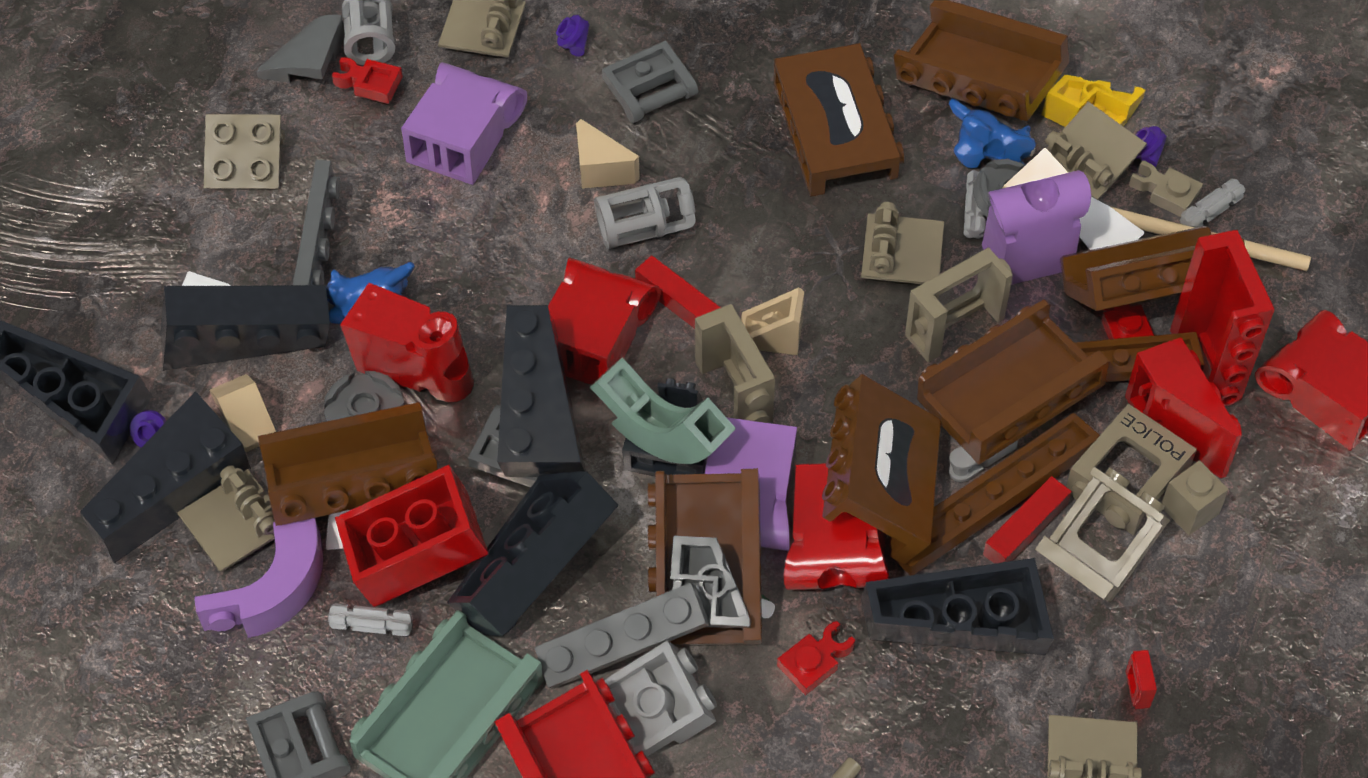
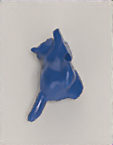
M956 99L949 101L953 114L962 121L958 143L954 147V154L964 166L977 168L981 161L987 158L990 160L1010 159L1025 165L1022 160L1033 156L1036 142L1030 135L1031 128L1029 125L1022 129L1014 130L998 121L990 112L970 110Z
M408 262L397 268L379 267L369 273L347 278L338 271L333 270L331 272V280L326 287L327 301L334 305L329 311L330 322L335 324L342 323L368 283L401 295L408 285L406 278L411 275L415 265L412 262Z

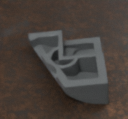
M324 15L314 19L258 68V78L290 83L293 75L323 79L329 62L336 61L345 37L342 15Z
M674 536L670 579L673 580V590L688 583L696 585L710 623L706 627L751 628V618L718 539L711 537Z

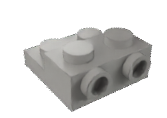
M669 641L663 642L605 679L615 697V701L609 704L615 717L620 714L624 715L635 734V737L630 739L629 743L635 754L642 750L646 757L672 741L681 744L716 722L711 711L717 707L716 700L705 684L698 686L693 676V673L698 671L694 658L686 648L680 650Z

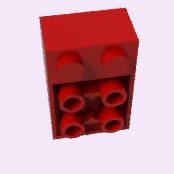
M1181 337L1138 352L1125 394L1128 403L1195 447L1197 450L1193 461L1198 462L1200 460L1214 475L1221 479L1227 477L1242 437V429L1238 419L1233 414H1229L1222 403L1218 387L1215 383L1209 382L1203 373L1197 354L1193 350L1188 349Z

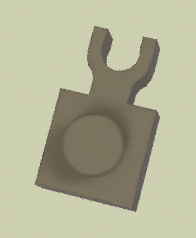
M1144 160L1140 163L1138 173L1146 176V178L1133 173L1129 186L1136 190L1151 192V203L1181 217L1182 212L1194 204L1203 188V183L1170 167L1164 175L1158 172L1155 166Z

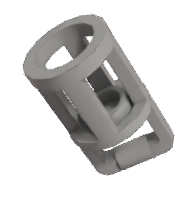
M344 0L342 4V17L344 18L345 32L344 53L347 58H351L357 64L363 66L367 59L382 63L391 59L395 53V39L392 28L393 9L390 0ZM373 37L374 54L359 53L357 50V40Z
M682 177L653 184L650 183L594 198L598 226L607 249L689 229L694 226L696 220L692 190L687 180ZM678 188L677 196L683 219L666 223V217L670 216L669 206L666 198H661L659 192ZM644 212V214L614 221V219Z

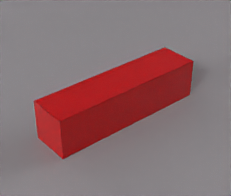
M652 255L635 269V279L659 286L661 289L659 302L694 329L695 318L721 308Z
M1051 476L985 543L983 555L994 564L1013 561L1069 504L1072 491Z

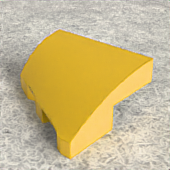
M1064 75L1047 93L1041 115L1066 127L1085 104L1090 102L1124 127L1144 98L1146 90L1135 86L1133 94L1114 91L1110 88L1111 82L1101 80L1088 81L1082 77Z

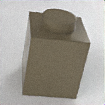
M1199 460L1168 483L1162 504L1165 505L1163 510L1188 535H1191L1220 514L1229 489Z

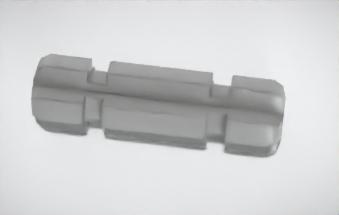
M972 170L967 175L964 235L967 238L974 237L980 239L984 236L986 219L984 213L978 208L973 196V182L979 172Z
M1230 179L1221 185L1222 188L1215 189L1195 203L1196 206H1191L1182 212L1179 220L1180 224L1195 228L1203 226V222L1211 221L1230 207L1229 204L1233 205L1244 197L1243 193L1246 191L1244 185L1240 184L1237 179Z
M335 603L330 607L328 622L329 626L333 629L347 630L348 626H352V631L387 634L388 630H390L392 635L408 636L412 630L413 617L411 612L404 610H394L393 613H389V609L357 605L353 609H349L348 604Z

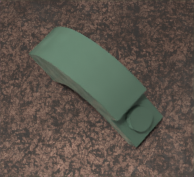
M623 358L612 365L590 387L617 416L611 424L620 433L644 451L669 462L678 464L699 462L710 456L736 429L709 398L691 408L678 407L663 400Z

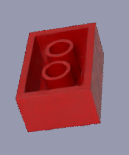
M450 465L444 466L335 517L353 583L373 607L381 605L489 554L468 491Z

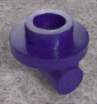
M579 15L563 19L556 31L558 36L557 44L563 49L568 48L574 56L584 55L590 26L589 22Z
M1157 126L1144 127L1137 131L1135 135L1146 142L1147 146L1136 159L1144 160L1156 167L1167 137Z
M146 410L137 414L130 424V434L136 445L141 448L162 427L166 419L160 413L152 410Z

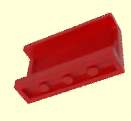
M1238 230L1198 238L1170 328L1171 334L1197 333L1198 340L1212 369L1208 381L1215 383L1218 387L1221 401L1225 407L1236 403L1238 400H1242L1275 310Z
M588 669L580 673L584 681L583 683L516 721L508 713L494 721L523 778H649L655 774L644 752L641 750L635 754L629 743V740L634 738L635 734L624 715L620 714L615 717L609 705L615 701V697L603 677L596 681Z

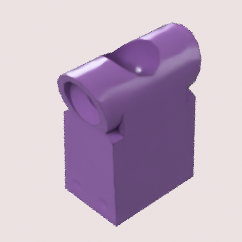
M441 62L437 69L435 83L430 85L401 127L406 162L474 185L501 140L504 129L513 125L521 116L527 103L526 90Z
M1077 170L988 192L991 206L987 216L982 247L983 250L989 247L998 258H1002L1008 263L1013 274L1011 285L1061 273L1060 258L1077 252L1081 231L1079 218L1084 217L1088 213L1091 203V188L1084 172Z
M726 417L736 429L708 456L705 474L741 473V469L758 468L760 475L761 547L789 551L787 504L796 456L797 427Z

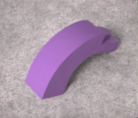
M316 518L276 526L275 522H273L276 545L275 557L269 570L258 581L240 589L195 597L196 613L203 630L226 631L235 625L243 624L247 637L251 638L270 632L293 618L312 597L322 572L323 548Z

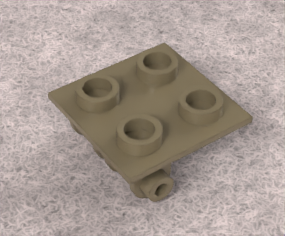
M453 0L438 47L509 58L526 1Z
M1090 102L1085 104L1062 132L1052 131L1045 140V143L1049 145L1046 149L1069 172L1077 170L1084 172L1090 184L1091 197L1097 200L1102 197L1147 146L1146 142Z
M206 114L203 188L279 189L280 145L285 143V132L281 130V115Z
M881 203L880 207L876 209V214H868L861 278L923 284L940 275L944 221L899 217V211L894 203Z
M228 466L221 471V486L177 512L220 573L275 539L273 522L275 521L269 496L248 469L243 472L240 468L235 469L234 466Z
M1059 715L1048 716L1047 778L1142 777L1141 768L1137 767V722Z

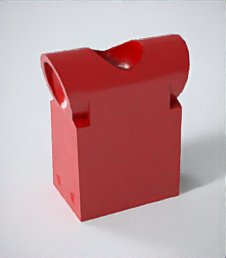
M569 257L564 282H561L548 305L556 327L565 376L593 385L619 359H624L636 335L637 327L642 326L654 312L660 299V287L623 274L612 273L604 268Z
M368 283L340 324L356 370L364 374L365 371L382 373L389 376L396 384L417 391L426 388L431 395L441 401L458 402L465 399L473 389L474 380L455 316L448 312L438 311L431 313L430 307Z
M1320 310L1299 330L1295 341L1278 349L1256 370L1255 380L1265 392L1273 397L1290 400L1293 408L1351 451L1368 435V341L1353 331L1347 333L1341 321L1332 312Z
M826 463L796 465L793 518L794 542L788 551L784 568V585L787 590L824 589L838 585L864 588L866 582L890 579L884 557L886 533L848 512H842L831 522L822 517L824 508L822 493L827 484L828 476Z

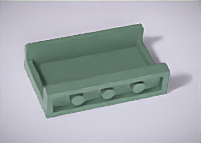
M457 610L450 619H444L440 622L433 633V640L423 652L417 651L411 657L406 666V672L396 684L391 683L385 688L379 698L378 706L369 717L364 716L355 724L349 741L354 757L384 778H467L501 735L494 721L508 713L515 718L544 681L541 662L528 653L523 659L518 658L469 626L466 615Z

